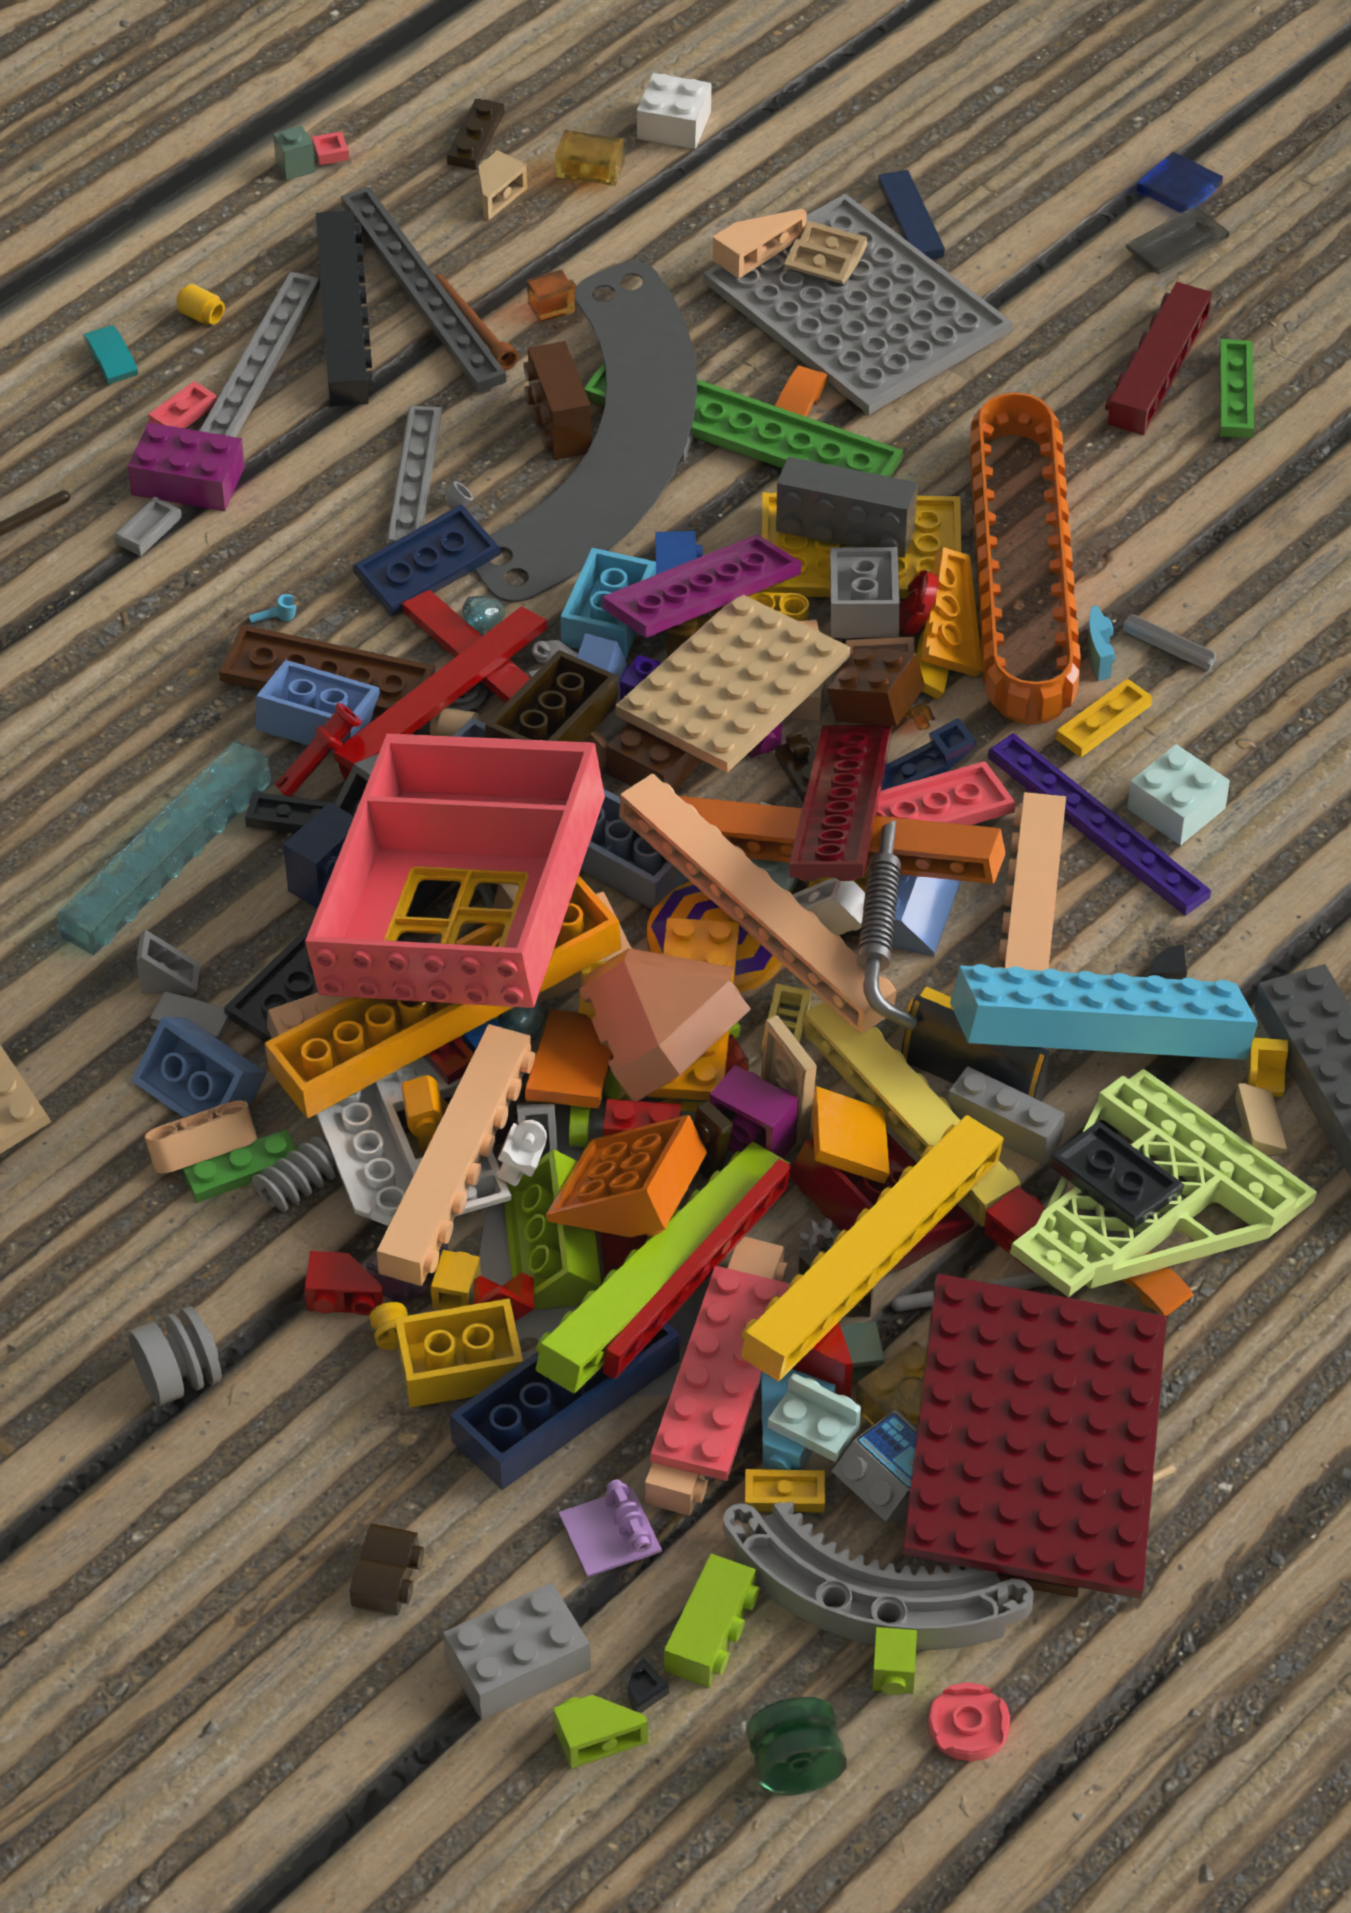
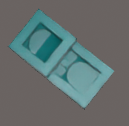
M114 325L83 335L95 364H99L107 385L138 375V368Z

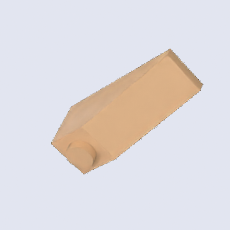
M797 209L735 222L713 236V261L740 279L794 244L795 239L800 240L806 227L807 211Z

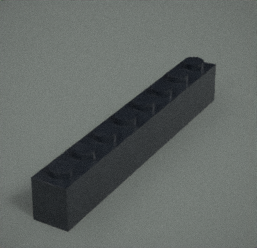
M353 210L316 213L330 406L369 404L368 391L374 390L373 371H366V369L372 368L371 349L364 350V347H370L369 328H363V326L369 325L367 306L361 307L362 304H367L366 285H359V283H365L364 264H357L363 262L362 243L356 244V242H362L361 224L354 223Z

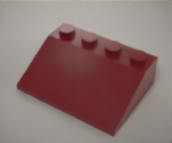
M887 1131L890 1174L885 1183H879L817 1162L814 1155V1139L804 1142L790 1169L789 1177L798 1185L799 1190L808 1196L822 1211V1214L829 1218L841 1231H849L855 1225L859 1214L865 1208L870 1210L877 1203L880 1194L885 1188H893L898 1183L903 1171L908 1166L914 1167L917 1164ZM956 1204L890 1271L907 1268L973 1228L975 1221Z

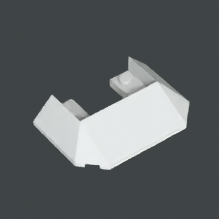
M423 1057L316 1114L355 1214L387 1226L390 1225L422 1158L415 1160L396 1113L405 1110L401 1091L402 1082L429 1075L437 1081L441 1097L444 1099L454 1095L461 1081L460 1078L448 1085ZM493 1152L489 1157L483 1158L479 1180L475 1186L470 1185L467 1191V1203L462 1214L511 1200V1194L506 1182L497 1177L500 1168Z

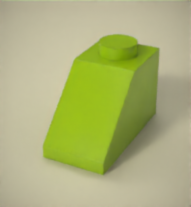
M591 1694L583 1698H569L559 1706L553 1707L554 1730L571 1769L648 1743V1720L644 1714Z

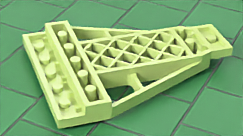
M1142 1069L1130 1079L1121 1076L1099 1093L1098 1101L1083 1132L1100 1120L1106 1121L1134 1141L1131 1145L1149 1158L1150 1155H1153L1160 1161L1153 1162L1176 1179H1178V1176H1182L1189 1182H1182L1184 1189L1181 1194L1188 1197L1182 1201L1181 1195L1157 1212L1158 1214H1165L1160 1219H1158L1157 1213H1155L1150 1219H1147L1133 1230L1117 1217H1105L1104 1210H1108L1079 1188L1074 1187L1064 1195L1069 1181L1061 1176L1047 1208L1043 1211L1037 1225L1012 1243L1010 1254L1067 1297H1070L1084 1285L1091 1289L1268 1239L1310 1206L1315 1200L1317 1191L1148 1071ZM1211 1203H1219L1250 1226L1215 1235L1195 1221L1193 1217ZM1079 1209L1096 1210V1216L1078 1215L1077 1211ZM1106 1230L1125 1231L1126 1238L1107 1237ZM1176 1231L1183 1232L1194 1240V1242L1146 1255ZM1133 1232H1141L1134 1238Z

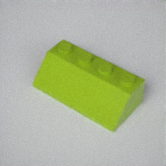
M555 1149L540 1158L532 1177L523 1174L517 1186L506 1183L511 1194V1200L504 1202L512 1279L522 1272L534 1278V1310L576 1306L583 1301L590 1290L596 1291L601 1286L595 1231L548 1222L545 1216L578 1162Z

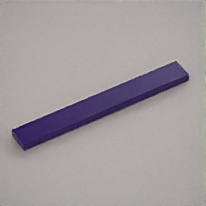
M1014 733L988 749V759L1031 793L1066 796L1064 819L1184 916L1210 899L1211 890Z

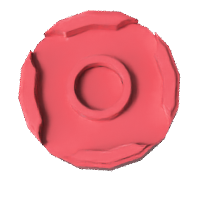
M965 1682L951 1685L944 1689L943 1694L939 1695L937 1699L935 1697L930 1705L927 1726L931 1740L941 1752L956 1760L973 1762L987 1759L1002 1748L1008 1738L1010 1715L1006 1703L1001 1697L999 1699L994 1695L990 1688L981 1684Z

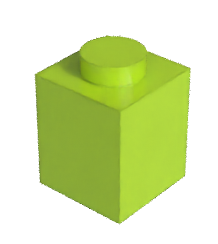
M876 1627L872 1691H883L889 1695L913 1694L917 1630Z

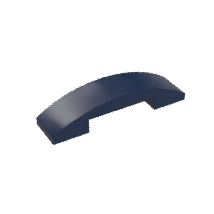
M960 718L949 722L929 733V743L886 764L881 790L945 773L977 745L976 740Z

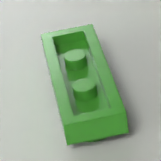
M287 1129L257 1139L248 1146L237 1148L231 1152L182 1168L183 1177L196 1203L252 1183L254 1175H262L264 1168L274 1167L276 1160L285 1159L288 1152L297 1151Z

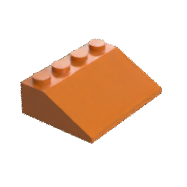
M690 1115L591 1139L545 1216L548 1222L626 1237H635L643 1234L654 1236L663 1232L707 1154Z

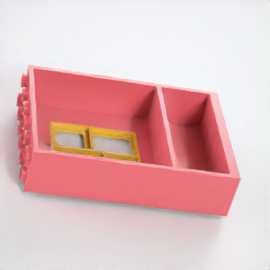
M386 734L305 940L319 995L534 1008L605 798L595 743ZM423 880H441L461 883L448 919L406 917L419 882ZM480 883L515 884L519 886L511 909L469 907L475 888ZM466 923L500 924L505 926L498 947L457 945L456 941L461 927ZM405 932L442 935L440 944L397 941L398 937Z

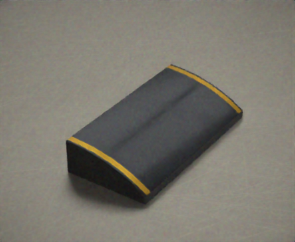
M916 995L909 1014L917 1018V1024L911 1031L905 1029L901 1050L907 1064L953 1084L968 1066L1041 1102L1043 1101L1046 1091L1049 1050L1041 1047L968 1043L952 1009Z

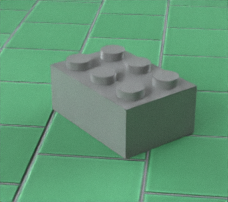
M553 1582L443 1632L445 1659L481 1721L591 1670L590 1643Z

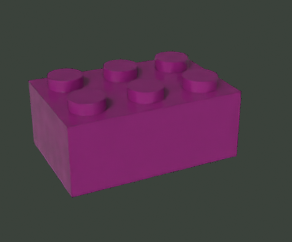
M148 422L128 464L131 495L151 499L157 497L163 501L226 511L245 468L242 438Z

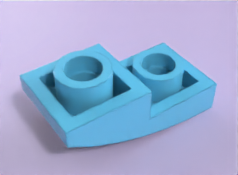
M1095 605L1090 610L1087 652L1093 673L1097 680L1101 681L1111 677L1112 663L1115 662V653L1110 644V637L1113 636L1114 631L1109 617H1104L1098 605Z

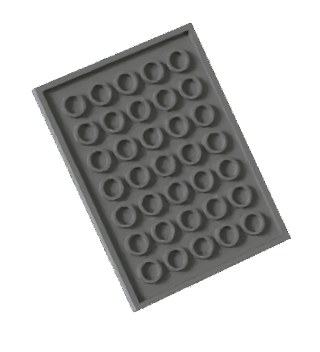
M847 194L841 195L806 215V225L808 221L867 237L868 244L854 271L844 284L785 268L784 263L793 244L740 279L718 264L703 272V282L809 368L828 374L827 382L868 415L1012 332L1011 320Z

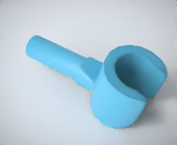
M290 594L279 596L277 607L249 615L250 622L254 623L275 617L282 621H291L296 614V605H293L294 597Z

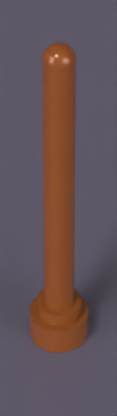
M435 274V277L482 341L490 349V352L504 371L513 368L519 359V354L510 343L500 342L443 275Z

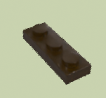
M475 98L447 153V164L477 169L504 115L503 103Z

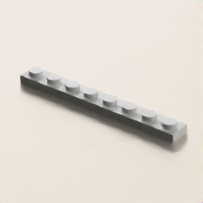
M295 272L289 273L200 431L237 437L320 289V278Z

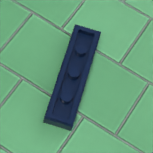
M903 170L878 175V184L903 238L930 259L944 257L945 248L909 171Z

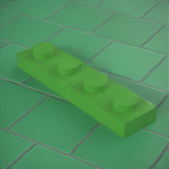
M1220 339V436L1253 438V343L1251 340Z

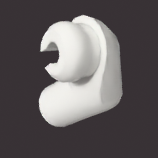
M559 640L538 641L532 647L534 658L543 664L558 650L574 657L578 655V653Z

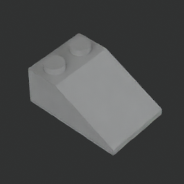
M897 547L830 548L831 638L850 640L854 638L899 637Z

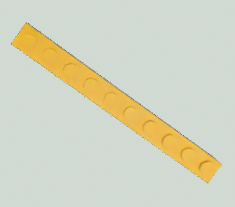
M968 1115L956 1126L951 1124L935 1146L929 1145L925 1149L920 1161L914 1167L908 1166L903 1171L898 1183L893 1188H885L880 1194L877 1203L870 1210L865 1208L849 1231H841L836 1237L833 1246L826 1253L820 1252L804 1275H796L791 1281L788 1290L781 1297L775 1296L770 1301L765 1313L758 1320L752 1319L748 1322L741 1335V1338L744 1340L741 1357L779 1382L998 1163L1004 1137Z

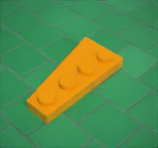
M943 547L935 553L933 573L937 574L938 590L935 602L926 620L920 661L976 677L982 672V658L970 555Z

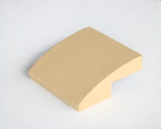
M808 221L800 240L795 239L784 266L788 269L844 284L854 271L868 244L867 237Z

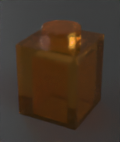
M562 269L527 279L528 305L539 322L575 312L576 285L573 280H568Z

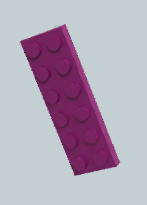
M756 534L602 596V609L647 638L727 605L742 595L748 596L758 593L765 588L801 574L802 562Z

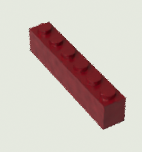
M1176 282L1171 292L1164 294L1160 312H1154L1149 332H1143L1139 342V350L1131 353L1127 371L1120 373L1116 391H1111L1107 397L1105 410L1109 411L1108 425L1145 435L1209 317L1212 298L1211 291Z

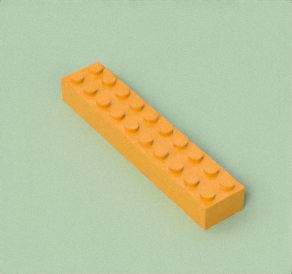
M579 875L539 993L621 949L619 920ZM486 924L458 939L456 944L498 947L505 926ZM350 997L265 1042L269 1071L308 1119L513 1007Z

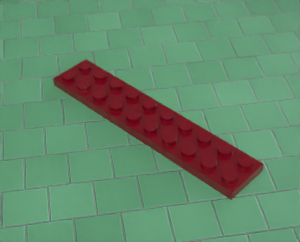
M822 725L789 862L790 878H799L802 881L810 882L820 878L853 881L864 877L892 738L891 726Z

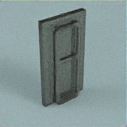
M1195 206L1126 243V249L1134 254V260L1147 271L1161 274L1229 237V231Z

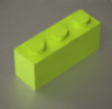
M712 1553L710 1554L664 1649V1672L710 1688L716 1674H723L729 1659L728 1647L731 1641L737 1643L740 1639L745 1620L742 1619L746 1609L753 1610L759 1597L760 1587L755 1586L756 1569Z

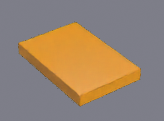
M816 1086L812 1106L815 1160L879 1183H885L890 1174L885 1109Z

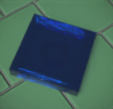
M1172 151L1137 182V191L1188 216L1222 185L1223 176Z

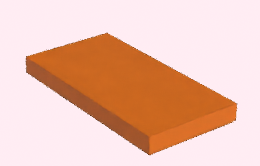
M550 1010L534 1065L525 1088L526 1100L599 1108L610 1072L608 1061L613 1059V1054L606 1045L604 1046L600 1043L591 1020L592 1018L578 1012Z

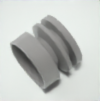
M190 1305L180 1310V1320L173 1313L166 1315L167 1334L165 1335L153 1321L128 1331V1341L138 1372L149 1395L159 1407L184 1396L182 1380L184 1377L193 1389L197 1391L203 1389V1377L211 1385L220 1382L222 1379L218 1351L213 1337L197 1311Z

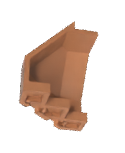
M628 948L583 977L579 988L583 1000L586 1003L590 1002L596 1011V1016L591 1019L600 1043L604 1046L606 1045L613 1054V1059L608 1061L613 1075L632 1101H639L680 1076L751 1010L737 987L730 981L733 967Z

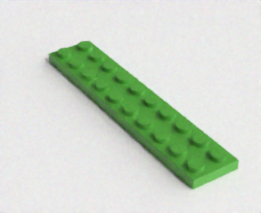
M605 362L584 388L589 401L605 406L607 390ZM697 379L695 416L691 427L694 438L780 468L784 467L789 456L891 477L903 460V450Z

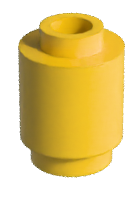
M195 284L183 287L176 297L178 311L204 325L217 324L225 311V304L220 301L219 296Z

